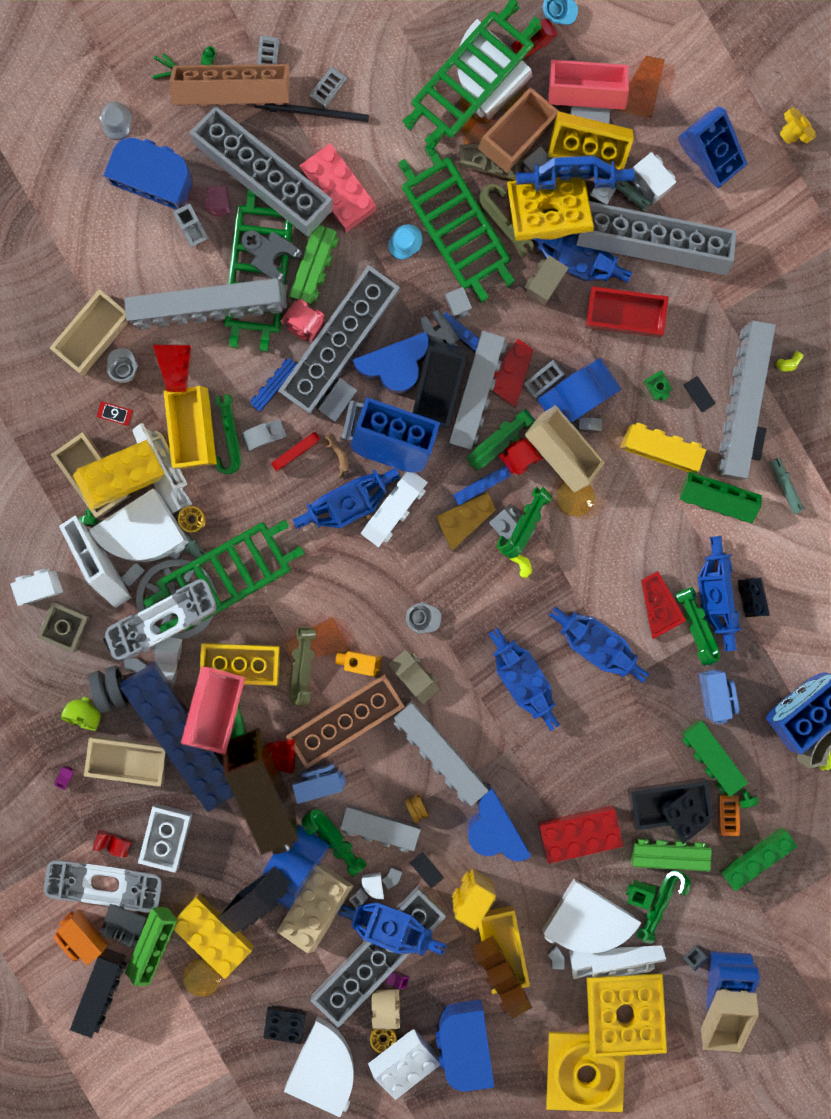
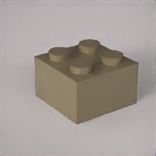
M550 255L546 260L542 258L535 270L537 272L536 276L532 274L524 287L527 289L525 295L545 306L567 272L568 267Z
M58 601L52 602L37 638L69 652H77L92 616Z

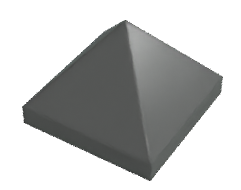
M697 945L683 957L694 971L709 959Z

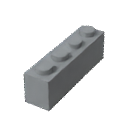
M347 804L340 830H344L343 833L346 835L354 836V834H357L366 841L372 842L374 839L380 841V844L383 846L391 847V845L399 847L400 851L409 853L410 850H415L421 827Z

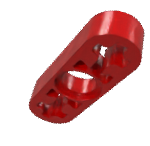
M316 431L274 460L271 463L272 467L278 472L317 444L321 438Z

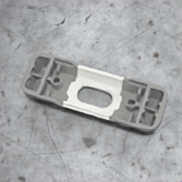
M201 579L196 580L177 590L172 596L140 613L130 615L111 625L106 630L105 637L113 658L122 661L140 652H148L155 644L191 625H199L201 620L214 614L216 602L208 583ZM172 613L177 614L179 621L175 627L161 634L154 633L153 625L155 622Z
M53 860L46 868L44 893L52 899L106 906L113 904L127 910L148 913L153 907H158L162 881L158 875L153 873ZM95 875L115 877L119 881V888L115 892L96 890L91 885L92 877Z

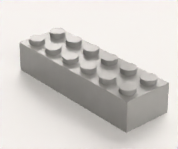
M412 700L405 704L403 709L394 714V725L400 731L404 730L407 733L406 738L413 746L418 745L420 748L419 753L426 761L428 759L432 761V768L438 775L443 774L445 776V783L452 790L455 788L458 791V797L464 804L468 803L472 806L488 792L487 785Z

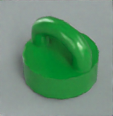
M89 508L86 509L85 516L79 517V520L85 526H96L98 524V518L92 516Z
M744 789V799L739 801L741 808L745 809L758 805V796H751L749 790Z

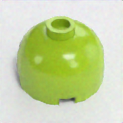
M82 697V700L75 699L66 704L62 711L61 719L69 724L81 726L80 728L96 731L101 715L93 704L92 699Z

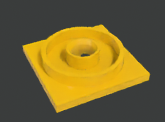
M572 177L570 180L557 178L556 189H540L539 192H536L534 184L517 185L516 181L507 182L515 241L536 238L557 239L569 234L594 231L584 179H580V177ZM547 209H555V210H558V212H556V211H549V212H547L546 214H545V213H542V211L547 210Z
M663 974L587 977L590 1057L667 1053ZM621 1005H629L633 1010V1017L627 1023H620L617 1020L616 1011Z
M549 1031L546 1109L623 1112L625 1056L590 1057L589 1033ZM583 1066L594 1068L596 1071L594 1080L589 1083L581 1082L577 1076L580 1068Z

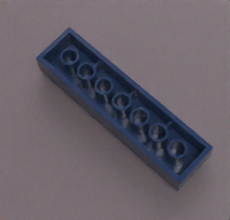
M151 663L124 680L121 690L206 811H211L233 797L234 795L224 776V760L220 754L181 743L189 710L157 663Z

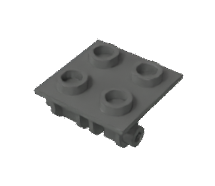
M110 904L99 934L102 935V938L109 940L114 937L112 942H115L117 938L119 939L118 944L122 940V945L135 948L146 917Z

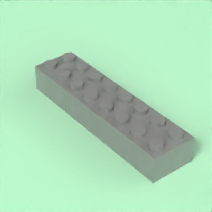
M217 106L189 132L193 145L307 237L333 211L332 198Z
M589 201L594 231L578 233L576 246L728 275L734 262L737 231Z
M368 265L278 390L279 393L312 415L400 292V287Z
M278 278L124 298L126 320L133 324V326L139 327L140 330H147L151 328L150 326L155 325L158 327H168L171 323L186 325L188 321L203 323L211 318L219 321L225 320L227 316L243 318L244 314L251 313L252 316L263 315V312L268 311L275 314L288 309L286 288Z
M751 321L740 331L739 339L742 342L741 347H738L736 352V358L739 359L737 366L733 369L735 381L729 391V396L732 397L731 402L727 404L726 408L728 419L727 422H724L722 433L725 435L724 441H721L719 446L721 457L716 463L715 470L718 471L717 476L736 480L748 478L776 327L775 324Z
M419 885L395 908V910L414 916L426 929H431V931L446 917V911ZM364 940L316 989L310 1001L339 1028L409 954H398Z

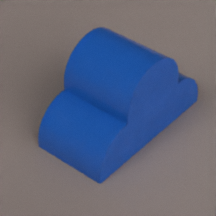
M721 106L708 111L678 137L684 152L700 167L705 177L718 189L748 164L727 111Z
M421 333L353 359L357 372L368 380L380 379L384 388L390 393L402 395L410 392L418 381L419 369L417 364L421 363L427 355L429 343L427 333Z
M599 358L566 378L538 398L537 401L544 412L556 405L572 423L622 389L602 358Z
M488 784V792L477 801L479 812L472 816L467 826L471 847L475 852L483 856H493L502 852L505 857L513 861H523L530 858L531 855L492 786Z
M300 824L297 825L298 841L294 842V846L287 852L273 854L263 871L264 874L275 866L291 881L286 888L288 890L287 894L282 899L276 901L288 910H290L316 865L320 864L331 844L315 834L309 836Z
M710 952L707 1013L717 990L727 989L734 992L748 991L749 993H755L760 977L758 967L754 965L751 953Z

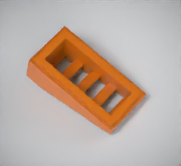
M719 795L718 833L722 836H740L738 795H732L731 797ZM724 802H734V805H724ZM724 810H734V813H724ZM724 818H733V821H725ZM725 826H733V829H725Z

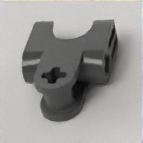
M247 231L242 237L245 250L255 256L251 265L270 279L278 278L282 283L284 282V277L274 267L275 259L280 255H288L293 259H299L302 255L297 247L274 232L270 234L268 239L255 231ZM255 238L256 244L250 245L248 240H254Z

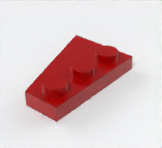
M517 339L502 360L499 372L495 371L493 376L496 382L492 392L514 408H516L534 350L520 339Z
M153 345L166 391L187 392L192 353L191 345Z
M658 570L641 579L652 639L686 622Z

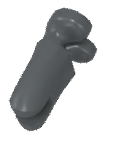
M440 311L432 312L438 324L432 327L431 322L426 316L421 318L423 330L428 336V344H430L432 339L458 346L456 341L459 340V337Z

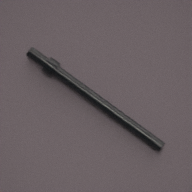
M254 103V108L268 109L269 112L275 113L283 111L360 122L369 121L368 114L291 104L276 105L274 103H266L264 105H256Z

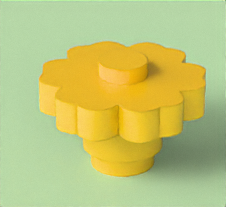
M792 107L784 113V118L788 123L782 128L783 130L780 132V135L786 143L796 142L799 138L801 141L809 143L816 137V132L812 128L811 123L798 109Z

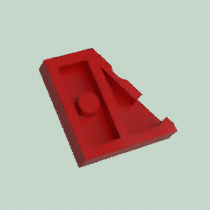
M295 739L267 743L278 770L292 774L295 770Z

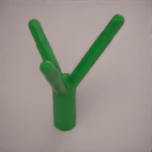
M162 54L166 61L153 56V59L170 69L176 66L166 54ZM172 71L153 75L152 78L158 79L171 76Z

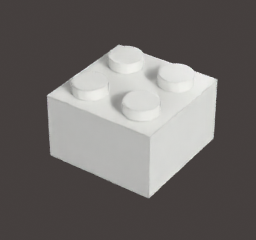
M652 152L633 167L634 181L632 182L647 199L652 201L651 205H654L672 189L676 181L674 180V174L670 170H666L662 165L663 161Z
M41 569L34 572L35 576L23 575L15 578L16 582L11 583L17 605H27L63 593L57 572L50 571V569Z

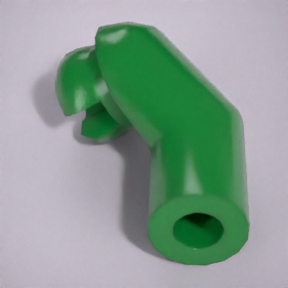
M208 46L204 49L201 58L202 65H214L216 53L214 47Z

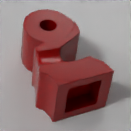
M98 830L92 850L101 851V849L105 848L111 855L127 857L132 841L123 837H117L116 834H109L107 831Z

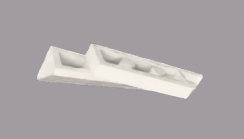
M139 424L133 429V434L137 443L144 440L148 441L165 474L160 481L153 484L174 515L183 508L192 505V502L182 489L188 484L181 470L172 468L170 449L162 433L158 431L152 432L146 429L144 424Z
M662 946L620 947L599 953H581L569 950L573 979L592 975V977L637 975L651 972L655 969V963L666 961Z

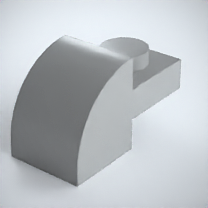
M280 419L266 424L263 423L242 433L248 452L287 437Z

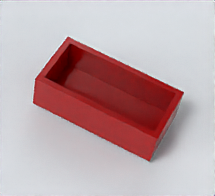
M592 286L589 290L585 328L661 338L665 330L669 296Z
M612 805L538 822L548 864L623 847L616 812Z

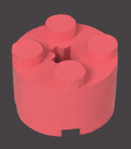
M298 299L293 301L280 322L282 325L286 323L289 326L287 330L304 341L309 338V343H313L325 325L323 319L325 315L317 309L312 310L308 307V303Z

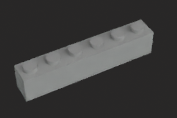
M485 331L481 332L449 443L472 449V446L477 445L479 435L476 432L478 427L482 428L485 417L482 416L483 409L488 408L490 398L487 397L489 390L493 391L496 382L493 379L495 371L499 372L502 361L499 360L500 353L505 352L507 342L504 341L505 337Z

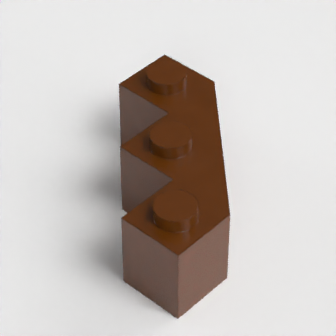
M492 935L474 945L473 950L475 954L473 958L478 966L482 965L489 977L486 981L490 989H495L502 1000L499 1004L504 1014L508 1013L513 1019L533 1008L494 936Z

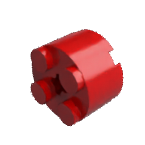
M522 437L506 447L504 455L502 453L499 454V457L511 474L515 473L518 476L527 470L526 466L531 463L536 464L543 459L541 453L529 439L523 440Z

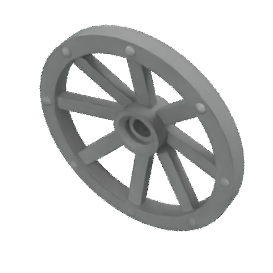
M173 559L163 561L152 567L143 576L138 586L136 595L138 613L147 609L143 602L146 588L155 593L159 591L157 586L149 583L156 573L163 569L165 576L171 574L169 567H183L191 561ZM202 568L204 574L206 575L215 593L217 594V590L212 578ZM194 570L186 573L184 578L187 583L191 579ZM174 581L168 584V587L173 595L177 590ZM172 614L164 617L161 624L169 621ZM214 616L201 622L192 630L189 629L185 632L176 633L171 637L186 639L195 636L209 625ZM154 624V633L161 634L159 627Z

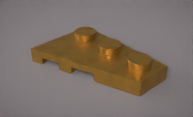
M489 493L436 516L451 551L496 510Z

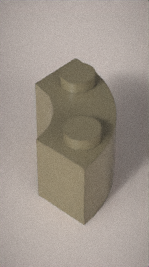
M405 649L388 665L414 696L424 704L441 690L436 685L438 680L432 673L428 675L420 666L421 660L415 653L410 654Z
M831 730L804 753L797 754V761L809 769L826 765L827 757L831 751Z

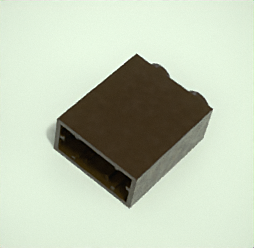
M259 727L229 739L226 753L224 754V776L261 855L271 851L273 854H282L290 850L294 846V842L298 841L295 806Z

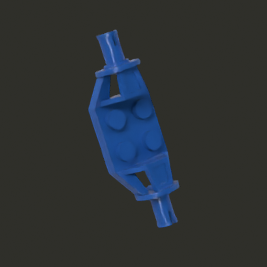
M595 156L555 157L539 167V164H536L534 172H517L516 184H534L536 192H539L540 189H556L557 178L570 180L572 177H580V179L586 180L594 177L595 188L611 187V189H615L617 181H634V168L616 169L614 161H611V165Z
M569 234L557 239H533L539 244L537 250L541 251L546 259L550 255L568 267L566 273L585 282L598 280L607 282L609 277L613 276L628 283L632 272L617 266L618 257H614L611 253L576 246L578 234ZM543 243L555 250L554 253L546 248ZM594 270H601L607 272V274L594 272Z
M396 468L382 475L377 474L376 470H373L372 474L356 478L321 496L311 505L307 503L308 512L293 519V522L298 530L312 522L316 523L318 528L321 526L342 528L375 511L384 494H387L385 490L386 485L401 479ZM376 486L380 487L375 492V494L372 497H370L368 492ZM329 512L331 516L329 518L318 519V515Z
M722 536L709 537L712 554L705 557L706 561L698 575L701 605L706 611L705 618L716 629L715 633L723 634L725 651L737 650L735 633L742 630V627H739V613L735 611L730 577V573H733L730 561L732 554H726L723 551ZM719 560L718 571L711 572L714 561ZM717 616H724L728 627H724Z
M557 606L552 609L558 616L553 612H550L548 616L562 625L560 633L564 634L571 649L602 671L620 674L622 678L630 673L641 683L646 680L640 673L648 677L649 672L636 664L638 655L633 654L625 639L594 617L578 615L576 611L568 616Z
M499 627L494 629L498 637L495 636L493 631L488 633V635L497 647L492 655L495 656L498 675L518 706L531 713L533 719L542 717L549 731L554 730L555 728L551 721L556 728L560 726V723L551 711L556 706V703L553 702L548 680L530 652L517 645L515 640L507 642Z
M380 903L362 904L356 909L343 904L341 909L347 912L341 910L338 912L339 916L352 920V928L359 933L363 940L395 953H417L423 956L429 950L442 956L445 952L438 949V947L446 949V943L432 939L431 929H426L414 916Z

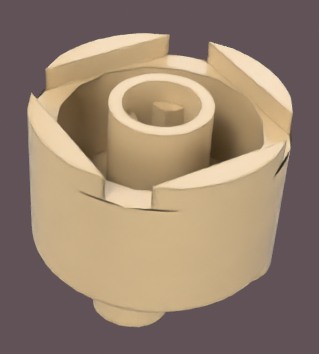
M378 989L372 992L373 1030L400 1029L399 989Z

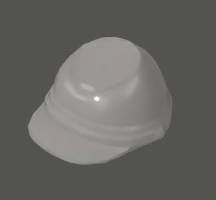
M110 102L105 105L100 115V121L107 137L122 139L128 135L132 119L129 109L120 102Z
M119 348L109 354L106 373L115 382L127 383L134 379L139 366L129 349Z
M416 603L407 610L406 623L416 634L434 632L440 626L441 613L436 607L427 603Z

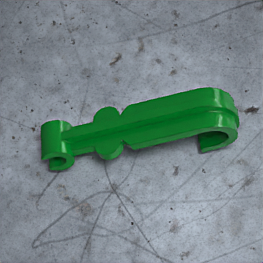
M224 394L225 402L223 401V396H216L215 402L220 408L230 465L228 468H225L221 458L216 457L217 464L215 466L223 474H233L240 469L241 454L231 406L233 398L230 394Z
M526 408L515 416L516 419L513 422H503L500 425V430H496L469 454L466 460L470 467L475 471L483 468L508 447L510 442H516L519 439L518 432L522 428H527L535 421Z
M538 487L533 490L532 495L535 498L531 504L525 505V515H522L509 541L504 536L500 537L497 548L506 558L512 559L522 553L536 527L535 522L541 520L540 511L543 505H547L552 500V495L544 487L541 490Z
M693 587L679 591L676 596L679 603H683L686 609L684 614L686 622L691 623L689 629L699 650L697 655L703 666L713 665L720 660V651L708 621L703 619L706 611L701 607L698 608L695 602L696 593Z
M314 809L305 814L301 820L304 830L309 836L317 832L323 840L331 844L329 848L335 849L333 851L334 857L345 861L348 865L347 872L350 876L354 877L367 866L364 859L356 858L351 852L352 844L348 841L344 842L343 835L322 811Z
M676 870L667 874L655 898L653 907L647 914L646 923L643 928L637 931L636 938L642 939L646 943H654L656 939L655 930L658 923L663 919V912L679 880H681L679 893L681 895H688L691 880L684 872Z

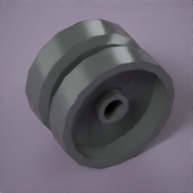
M117 665L106 668L105 674L100 670L89 674L91 694L101 714L111 711L113 704L118 709L129 705L128 698L121 690L124 677Z

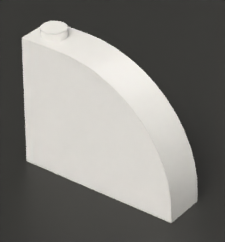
M478 19L469 27L461 44L481 23ZM486 28L487 31H489L493 36H495L488 28ZM481 35L473 43L502 69L511 61ZM468 50L459 58L489 84L498 76ZM521 61L476 113L481 118L484 116L490 120L533 77L531 68ZM457 67L462 87L477 99L484 89Z
M151 489L89 530L96 542L105 550L118 557L137 562L162 559L174 552L182 551L185 549V545L189 543L159 491Z
M76 516L61 524L59 527L88 584L115 608L132 598L115 566L103 548L93 538L87 527Z
M574 878L542 928V932L545 935L544 938L550 943L554 944L556 942L567 949L581 953H599L611 950L624 943L635 933L641 922L639 918Z
M317 1016L285 1085L284 1092L340 1117L343 1111H347L350 1104L348 1099L353 1086V1056L347 1041L340 1031L321 1017Z

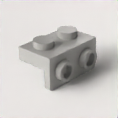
M509 504L489 524L500 536H504L509 541L521 518L520 511Z

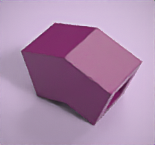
M64 765L55 780L54 786L66 790L75 770Z
M393 971L386 978L387 985L399 989L407 988L409 976L401 972Z

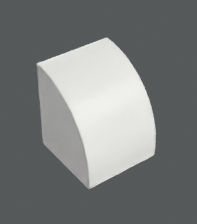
M381 872L363 874L362 885L364 890L373 898L384 899Z

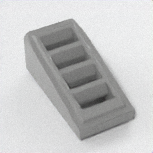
M260 36L257 65L266 64L262 63V60L272 61V64H277L280 47L279 38ZM264 45L274 46V48L264 47ZM263 52L273 53V56L263 55Z
M331 67L310 93V100L323 109H327L347 80V77ZM333 74L334 76H336L337 78H339L340 81L337 82V81H335L334 79H332L330 76ZM330 81L335 85V87H331L326 82ZM323 86L326 87V88H327L328 90H330L331 92H330V93H327L326 91H324V90L322 89ZM319 92L326 96V98L323 99L322 97H320L318 95Z
M553 359L528 379L524 385L532 396L537 398L566 373L557 361ZM551 366L559 374L558 376H555L549 369ZM546 371L552 378V381H549L543 372ZM538 376H540L542 380L546 383L545 386H543L537 379ZM532 381L540 388L538 392L531 384Z

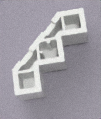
M406 472L360 534L377 547L383 541L387 543L393 536L391 531L399 520L403 522L410 513L407 511L416 498L420 500L426 490L423 488L428 482L416 473Z
M169 637L152 646V653L155 654L154 662L157 663L170 684L174 687L178 672V660H180L182 652V639Z

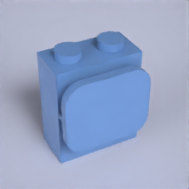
M718 669L699 672L706 718L716 722V724L727 723V719L733 718L732 714H739L734 681L726 679L725 672Z
M332 761L302 770V778L295 779L292 787L297 804L342 792L344 785H346L344 771L340 772L339 767L335 768V763Z

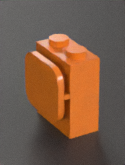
M77 910L75 913L73 911L68 913L59 922L61 926L54 935L56 943L71 960L76 962L80 958L86 966L102 954L109 944L80 910Z

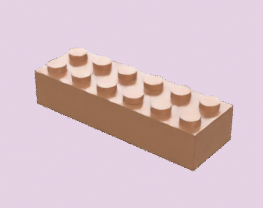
M289 64L173 66L169 82L172 104H177L178 106H187L188 104H197L198 106L216 104L223 106L226 104L245 105L247 103H255L256 105L274 103L282 105L289 103Z
M383 673L292 730L286 737L287 739H295L294 750L307 769L405 707V704L386 674Z

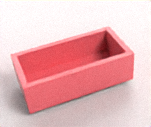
M551 60L548 79V102L551 105L626 109L629 93L628 65Z
M331 143L299 166L305 178L333 199V211L331 213L346 233L377 211L374 201Z
M201 667L181 741L182 744L217 753H226L245 677L210 667Z

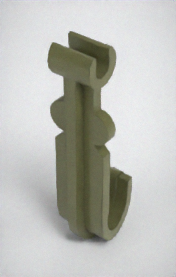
M497 184L487 185L483 188L479 197L482 207L518 248L519 255L525 258L527 254L525 248L530 253L534 248L532 241H515L513 223L489 196L490 192H495L503 199L506 197V191Z
M313 627L297 628L299 645L292 652V657L295 661L292 663L289 684V700L294 706L309 705L312 692L307 690L312 665L309 660L315 656L314 651L310 648L311 640L316 638V630H313Z

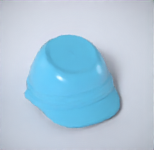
M544 0L543 13L551 23L569 25L576 20L578 6L574 0Z
M410 224L397 227L388 242L389 252L395 258L402 260L420 251L423 240L420 230Z

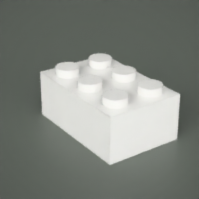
M156 803L151 810L138 863L176 873L180 866L193 812Z
M412 1029L368 1063L374 1079L396 1100L439 1067L440 1062L435 1050L415 1029Z

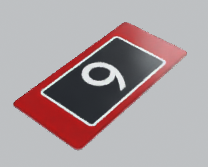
M101 401L96 417L129 426L133 410Z

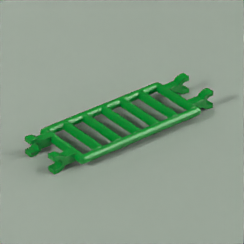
M509 0L500 14L491 11L412 99L411 105L415 109L402 122L411 131L422 115L431 121L437 129L424 140L431 150L437 146L439 140L445 134L450 138L454 137L534 47L530 38L542 28L541 21L536 16H534L522 33L507 21L520 9L516 0ZM493 20L524 45L517 54L486 30ZM480 35L511 60L504 69L473 45ZM467 50L498 75L491 84L459 59ZM453 65H456L484 89L477 99L447 74ZM441 79L471 104L465 113H462L434 89ZM427 94L432 96L458 119L451 128L420 103Z
M426 145L424 150L434 164L432 167L415 176L406 159L398 162L400 170L408 180L402 184V190L460 286L464 289L472 286L478 299L483 303L488 300V295L479 283L480 280L498 270L507 288L514 284L515 280L505 266L511 262V257L451 158L447 157L441 161L435 148L431 150ZM443 168H448L452 175L451 178L416 198L411 190L413 186ZM457 183L462 193L426 215L421 204ZM467 199L472 210L436 231L431 220ZM477 216L482 224L481 227L448 247L445 246L440 237ZM487 232L492 242L456 264L451 253ZM497 249L502 259L471 278L465 279L460 270Z
M249 189L246 206L239 205L236 211L228 284L242 283L236 282L237 270L261 273L251 264L238 263L239 251L247 252L243 244H240L242 232L255 231L261 235L269 236L274 232L291 243L293 224L288 220L285 221V230L243 225L244 213L284 218L274 209L255 207L257 195ZM280 255V268H275L283 274V284L286 285L289 256ZM282 312L274 314L273 325L231 320V316L225 317L223 325L231 327L230 348L238 349L240 329L262 331L260 350L262 352H269L270 332L278 333L280 331Z
M285 519L269 529L264 522H261L158 580L157 586L159 591L143 599V602L148 608L157 601L172 596L166 585L177 580L180 587L183 588L188 585L183 575L194 570L198 579L208 583L216 602L215 613L201 620L203 622L289 573L291 568L288 562L305 553L300 546L285 555L279 549L273 536L289 528ZM260 531L281 566L279 570L273 573L270 572L251 538ZM243 541L265 577L254 583L234 546ZM225 551H228L248 586L240 592H237L217 557ZM209 560L231 595L230 598L223 602L218 598L200 565ZM174 613V618L159 625L161 633L177 625L179 621L177 614ZM191 625V626H189L188 628H186V629H184V630L187 631V630L193 628L194 625Z

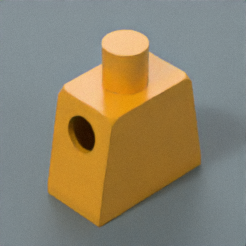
M347 651V654L337 653L335 663L344 665V671L376 676L380 675L383 656L358 651Z

